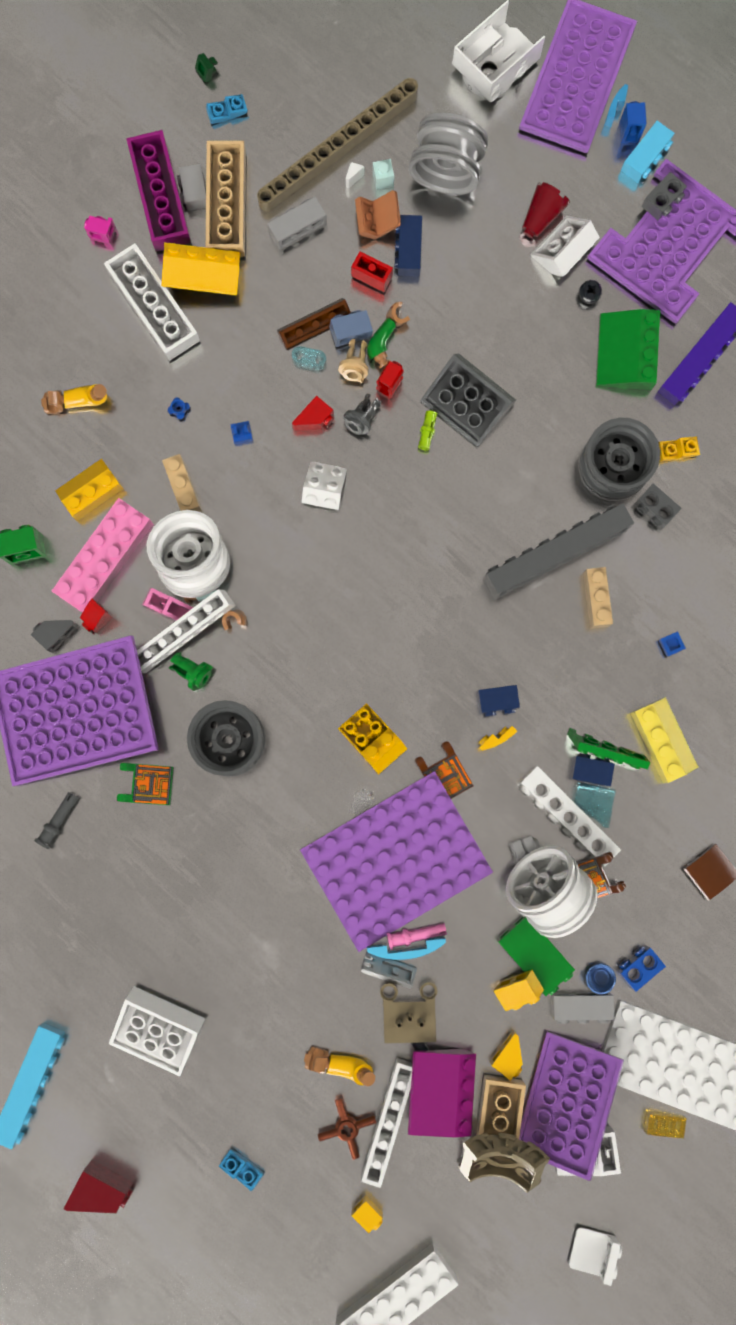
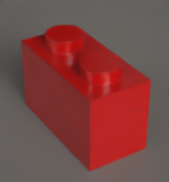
M359 251L351 266V276L385 292L393 277V267Z

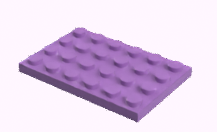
M547 1032L523 1115L519 1139L526 1143L529 1141L539 1147L550 1158L547 1164L591 1181L624 1059Z

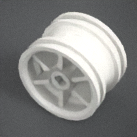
M193 510L171 513L162 518L152 528L148 536L147 554L149 560L158 572L162 583L173 594L185 598L202 597L216 590L227 577L230 568L228 550L222 541L216 524L204 513Z
M558 846L540 847L525 855L512 869L506 885V896L509 902L522 915L526 916L527 921L540 935L548 938L564 937L578 930L588 921L597 904L598 893L593 880L579 868L574 858L564 848Z

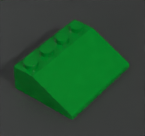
M637 309L600 314L596 386L652 390L657 383L660 310Z

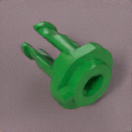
M179 652L171 658L170 661L174 664L170 665L169 669L176 671L178 675L188 680L189 689L193 691L201 689L210 679L213 666L208 663L202 662L198 665L189 658L181 656Z

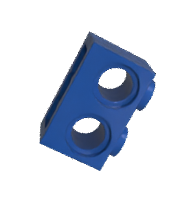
M648 946L639 947L630 960L625 959L620 963V968L617 970L635 992L666 967ZM651 956V963L645 966L643 963L644 958ZM635 968L637 971L636 976L629 978V971Z

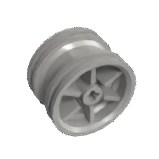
M433 113L424 117L420 122L417 133V141L420 147L413 151L409 163L410 175L420 185L431 190L452 195H463L474 191L481 172L477 162L484 158L489 141L488 134L484 128L469 118L453 113Z

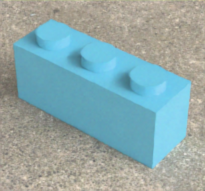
M656 121L625 160L621 172L636 183H639L642 178L646 179L652 171L650 169L652 165H657L662 159L663 155L661 154L663 151L667 152L673 145L672 138L675 133L659 121Z

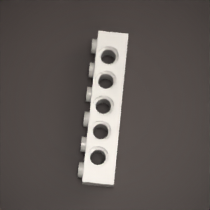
M221 589L216 590L138 649L137 653L142 673L150 671L234 608L236 605L227 592Z
M535 766L519 782L522 785L520 789L527 796L531 795L535 799L534 803L541 810L545 809L549 813L548 817L555 824L559 823L563 827V833L569 838L573 837L577 841L576 846L584 852L586 850L591 855L590 859L607 852H611L613 857H615L621 851L538 766ZM539 784L545 787L543 795H538L536 792V787ZM552 798H556L559 801V806L556 809H552L550 806ZM566 812H570L573 816L570 823L564 821V814ZM580 826H584L587 830L586 835L583 837L578 835V828ZM594 840L600 842V848L597 851L592 849V842Z
M400 1058L396 1059L361 1174V1182L381 1188L411 1089L412 1062Z

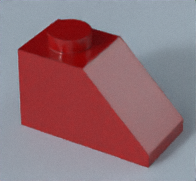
M316 396L292 422V428L295 431L322 429L325 425L329 426L334 420V410Z
M94 599L88 602L80 616L84 621L82 626L87 631H94L95 633H98L113 618Z

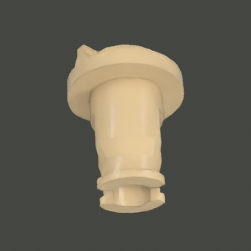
M351 339L346 359L339 363L338 371L349 381L363 383L369 371L368 366L364 363L365 350L368 345L363 340L359 357L353 356L355 339Z

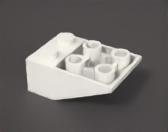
M606 1126L593 1176L621 1174L615 1131L611 1126ZM556 1167L558 1176H576Z

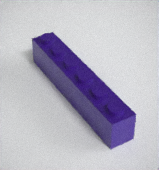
M732 302L728 304L658 390V393L673 405H676L678 401L683 402L689 395L687 390L690 387L694 389L701 380L698 378L700 374H706L713 366L710 362L713 359L717 361L724 352L721 350L723 346L726 345L728 347L735 339L733 334L736 332V306Z

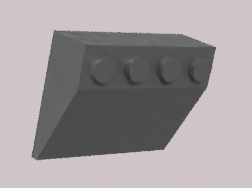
M458 353L453 354L421 398V401L479 447L516 402V399Z

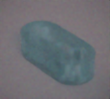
M302 346L295 347L291 355L296 365L312 369L324 368L327 361L323 351ZM302 352L304 357L298 360L296 355ZM318 356H320L322 360L319 361V364L315 363L314 360L317 359Z

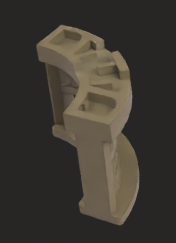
M486 1133L472 1137L463 1143L465 1152L462 1163L458 1165V1168L469 1182L488 1176L501 1177L514 1182L528 1193L541 1183L544 1167L550 1158L529 1141L526 1143L517 1139L515 1135L506 1133L488 1135Z

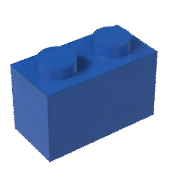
M633 101L626 103L619 122L621 144L639 143L647 124L645 102Z

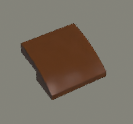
M717 844L709 847L700 857L695 858L684 868L685 872L707 900L714 898L736 880L735 867Z

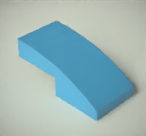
M627 84L614 97L604 126L611 127L616 111L622 112L627 96Z

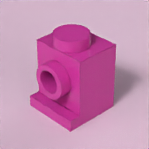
M89 216L84 224L88 236L107 243L111 242L116 227L113 219L108 217V220L101 216Z

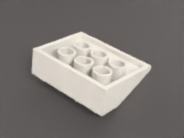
M133 986L124 1001L109 1044L175 1075L181 1076L205 1018Z

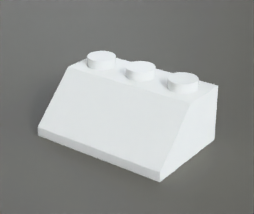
M566 215L530 255L551 274L564 277L600 237L591 220Z

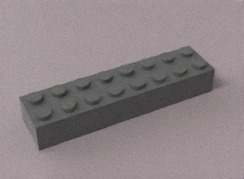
M615 503L606 508L603 514L598 512L589 517L590 519L586 523L580 521L573 525V528L568 532L563 530L557 533L553 540L550 541L548 538L540 542L539 546L534 550L530 547L524 550L518 558L513 556L507 559L503 566L495 565L488 569L484 582L493 599L495 600L626 532L634 524V521L624 503L619 506Z

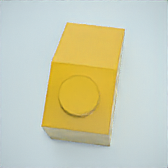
M512 1030L490 1060L491 1066L510 1081L513 1077H518L523 1065L519 1036L514 1030Z

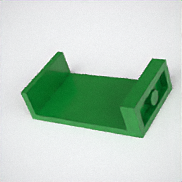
M524 915L497 939L499 944L524 972L533 970L544 989L542 993L545 996L548 994L550 996L559 989L558 985L563 981L567 982L574 975L575 969L547 937L540 935L533 928Z

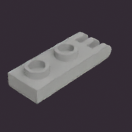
M368 952L366 953V959L363 962L364 966L361 969L362 973L409 989L412 988L417 968L381 958Z

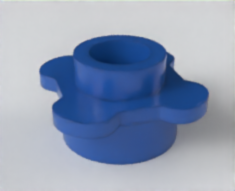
M176 397L171 402L170 407H168V413L176 415L178 419H183L185 412L190 409V405Z

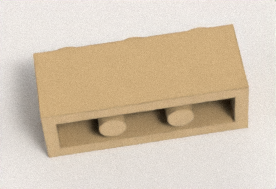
M178 454L162 460L180 511L193 510L202 512L181 455Z
M606 567L586 569L583 572L590 629L609 627L613 624Z

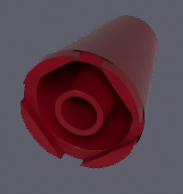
M539 182L537 184L522 228L524 230L523 233L529 238L538 237L570 203L566 196L562 198L559 195L560 190L548 183L543 182L541 184Z

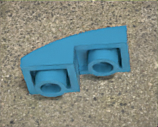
M243 94L226 96L224 101L207 103L206 105L211 124L228 121L248 112Z
M230 1149L219 1165L231 1178H236L250 1191L255 1189L265 1174L257 1166L232 1149Z

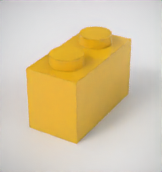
M529 970L500 981L494 993L504 1010L508 1011L511 1009L518 1010L528 1003L530 1005L535 1004L540 1000L544 989L533 970Z

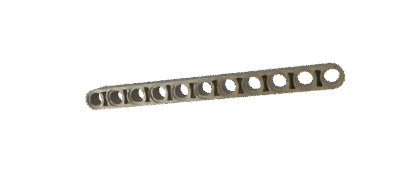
M413 78L403 80L262 187L257 193L260 209L265 212L273 210L415 102L418 95L417 81ZM308 165L313 166L312 168H306ZM293 176L299 177L297 179H292ZM279 187H284L283 190H277ZM264 198H270L268 201H263Z

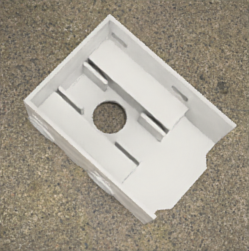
M509 0L503 3L454 47L452 65L463 75V80L469 90L478 96L485 97L489 102H493L499 95L505 93L516 79L520 78L540 59L545 36H543L533 44L518 28L509 27L505 23ZM488 62L495 64L497 70L490 76L489 73L485 75L481 70L482 65Z

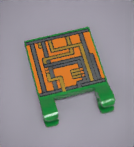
M131 763L120 764L121 771L134 772L131 795L118 794V802L170 805L173 767Z

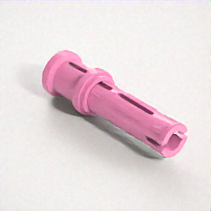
M445 923L410 931L403 929L402 932L393 934L388 932L387 940L390 950H393L394 947L402 945L407 947L412 942L447 935Z

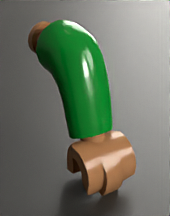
M396 302L390 307L386 314V320L377 329L368 343V357L370 360L374 359L376 363H379V369L385 367L388 361H390L386 358L388 357L386 354L388 350L386 343L396 327L402 326L410 320L408 316L400 319L396 315V311L402 307V302Z

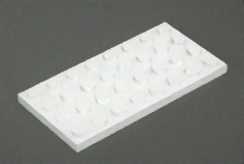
M619 1000L614 1020H612L602 1052L624 1059L617 1086L736 1130V1044Z

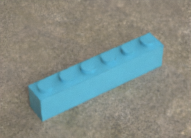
M44 1022L38 1026L0 1115V1145L12 1150L17 1144H21L25 1135L23 1129L25 1125H29L33 1117L31 1110L33 1106H37L41 1095H39L40 1089L45 1087L49 1076H47L49 1068L52 1069L56 1063L57 1057H55L57 1049L60 1050L64 1044L65 1038H63L65 1031Z

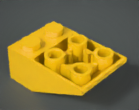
M367 703L338 728L378 775L407 750L400 738Z

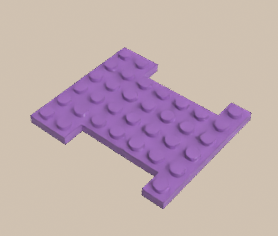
M665 159L654 173V176L662 181L671 172L687 186L684 191L685 196L679 204L675 202L672 205V211L666 217L662 216L659 220L646 212L626 238L610 228L588 255L587 259L654 309L660 310V313L674 324H677L700 294L685 282L726 230L736 236V209L668 159Z

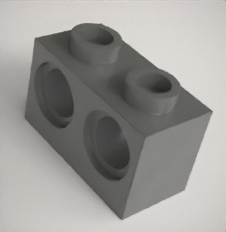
M669 172L645 198L642 207L657 220L662 216L666 217L672 211V205L675 202L679 204L684 198V191L687 186Z
M654 483L635 503L637 510L641 514H646L651 518V522L655 526L662 529L682 509ZM647 497L653 500V505L647 504ZM660 510H665L668 514V517H662L660 514Z

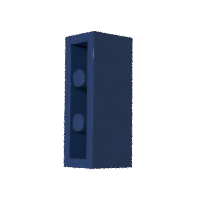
M400 215L401 224L396 228L399 240L395 239V251H399L398 257H395L394 269H398V276L420 277L422 216Z

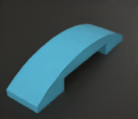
M444 936L425 940L426 947L387 951V944L370 945L367 947V952L385 959H413L437 950L446 943V938Z

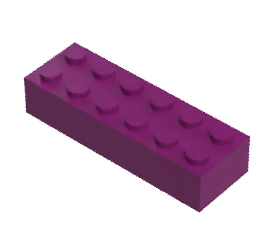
M163 130L126 138L155 252L164 250V242L181 245L191 243Z

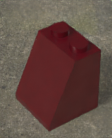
M91 1160L83 1170L63 1209L75 1212L116 1214L120 1207L124 1209L133 1193V1190L130 1189L133 1182Z

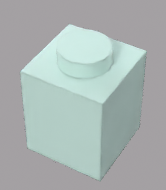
M391 159L373 162L372 173L376 190L394 187V172Z

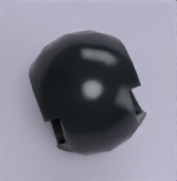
M595 280L585 281L579 288L580 299L587 304L596 303L602 296L601 284Z

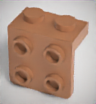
M392 190L374 201L363 197L355 199L359 235L375 240L400 226L401 220L396 191Z

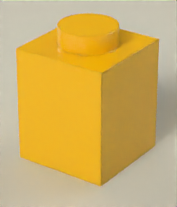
M366 1195L352 1209L351 1216L368 1233L373 1229L374 1231L381 1226L383 1212Z

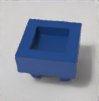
M249 421L230 424L234 444L253 441Z

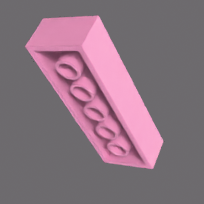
M118 498L52 589V592L83 613L91 599L99 601L152 527V521Z

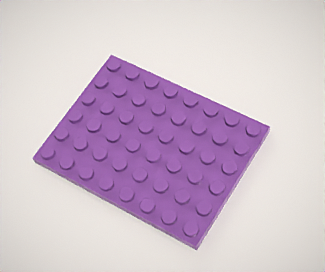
M130 635L0 671V730L12 786H19L159 750L134 636Z
M435 771L300 849L358 952L384 938L388 932H394L493 873Z

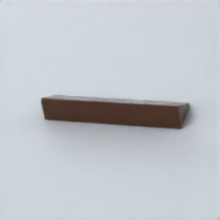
M341 298L278 329L277 332L285 348L288 349L330 328V320L334 316L349 315L351 311L346 300Z

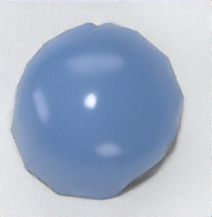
M603 963L591 966L586 973L587 986L592 992L597 994L610 992L616 983L614 970L609 965Z

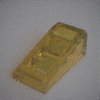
M646 1111L644 1132L648 1135L684 1139L687 1118ZM654 1119H657V1127H656V1129L653 1128V1127H654ZM662 1120H665L664 1130H661ZM669 1121H672L671 1131H668ZM676 1122H680L679 1132H675Z

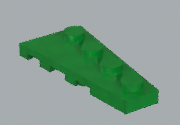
M570 728L567 733L577 751L583 754H588L589 752L601 759L607 757L618 764L627 763L635 769H648L651 763L643 754L624 747L617 749L614 744L605 740L600 743L593 736L586 733L584 737L576 733L575 729Z

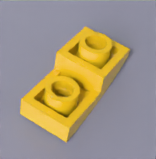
M697 436L658 442L660 462L700 455Z
M505 726L498 733L499 738L494 734L490 736L486 734L478 742L480 744L478 749L483 751L493 748L508 740L517 730L513 726L509 728Z

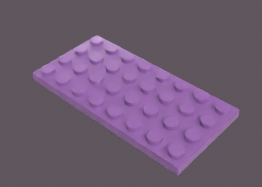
M568 0L519 129L588 153L637 20L580 0Z

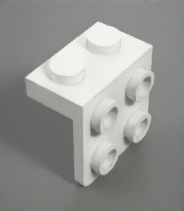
M311 462L303 485L302 503L339 510L347 469L319 462Z
M578 1227L569 1258V1266L575 1270L600 1276L603 1284L611 1286L613 1279L615 1280L617 1276L616 1263L617 1259L621 1258L622 1246L616 1236Z

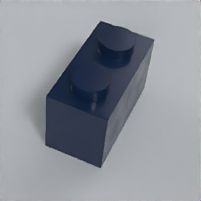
M517 685L477 691L480 714H485V717L496 716V712L504 711V714L516 713L515 709L520 708Z
M579 753V756L573 757L570 779L610 787L615 763H610L608 758H598V760L591 759V755Z

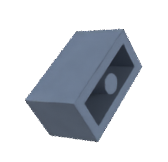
M356 310L345 316L336 315L330 320L329 327L336 347L349 344L351 339H355V342L372 337L373 329L367 310Z

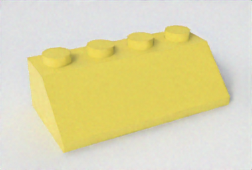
M666 697L630 713L663 783L674 781L698 768Z

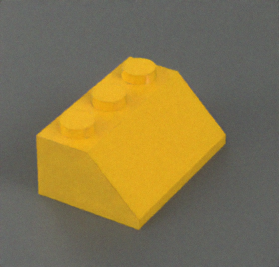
M101 458L55 491L71 516L76 521H79L123 490V487Z

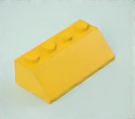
M164 242L161 286L237 295L240 252Z

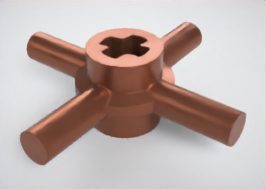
M337 1098L334 1101L340 1119L337 1121L335 1128L318 1133V1139L321 1142L338 1136L341 1140L347 1141L352 1160L360 1157L355 1142L359 1129L376 1124V1118L373 1115L357 1121L355 1118L347 1116L343 1099ZM345 1125H347L348 1128H350V1132H347V1130L344 1129Z

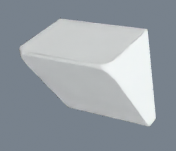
M350 163L346 175V188L352 187L364 176L363 165Z

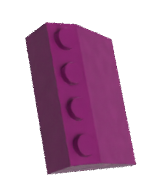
M464 1049L413 1051L408 1135L453 1138L471 1136L476 1053Z

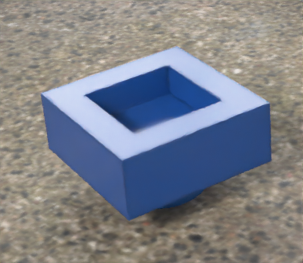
M678 631L659 639L667 657L686 649Z

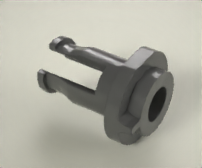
M369 393L365 395V399L359 403L355 410H347L343 415L346 427L358 435L368 434L371 430L369 421L375 415L377 408L381 407V401L378 398L370 405L371 400L369 398L371 395Z

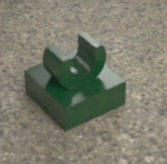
M204 53L198 55L195 69L204 82L211 80L212 73L216 71L214 65H217L218 62L214 57L208 59Z

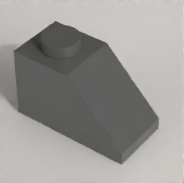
M72 620L43 621L33 628L34 632L31 636L47 651L52 653L78 624Z

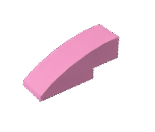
M149 588L142 603L143 606L174 621H177L193 608L154 588Z

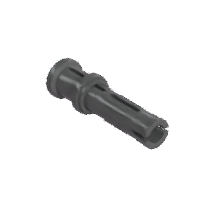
M70 792L67 793L50 822L44 824V829L40 836L35 838L34 841L37 844L50 849L51 842L60 833V826L79 799L77 796Z

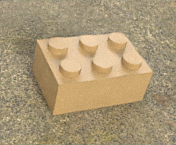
M484 1074L476 1136L486 1133L488 1135L506 1133L515 1135L519 1139L526 1090L523 1080L512 1079L510 1081L505 1077Z

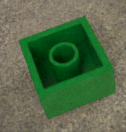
M22 525L17 530L4 529L0 531V558L7 563L12 564L47 556L43 536L33 526Z

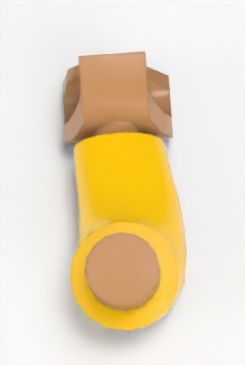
M95 384L63 391L64 395H62L61 390L47 391L41 399V404L44 412L47 414L63 412V405H65V409L99 406L107 399V390L102 384Z
M311 1047L309 1052L305 1054V1069L318 1072L319 1074H324L326 1069V1074L348 1078L358 1085L371 1086L375 1082V1074L372 1067L362 1059L345 1055L329 1056V1051L319 1047Z

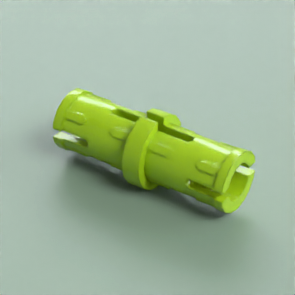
M428 410L425 413L424 423L420 429L419 449L430 450L432 435L435 434L434 426L437 413Z

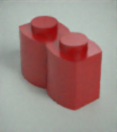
M388 361L376 381V390L389 399L393 397L403 380L404 370L400 363Z

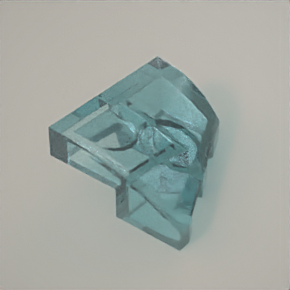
M577 782L574 803L580 809L586 811L589 816L599 821L603 827L609 829L616 790Z

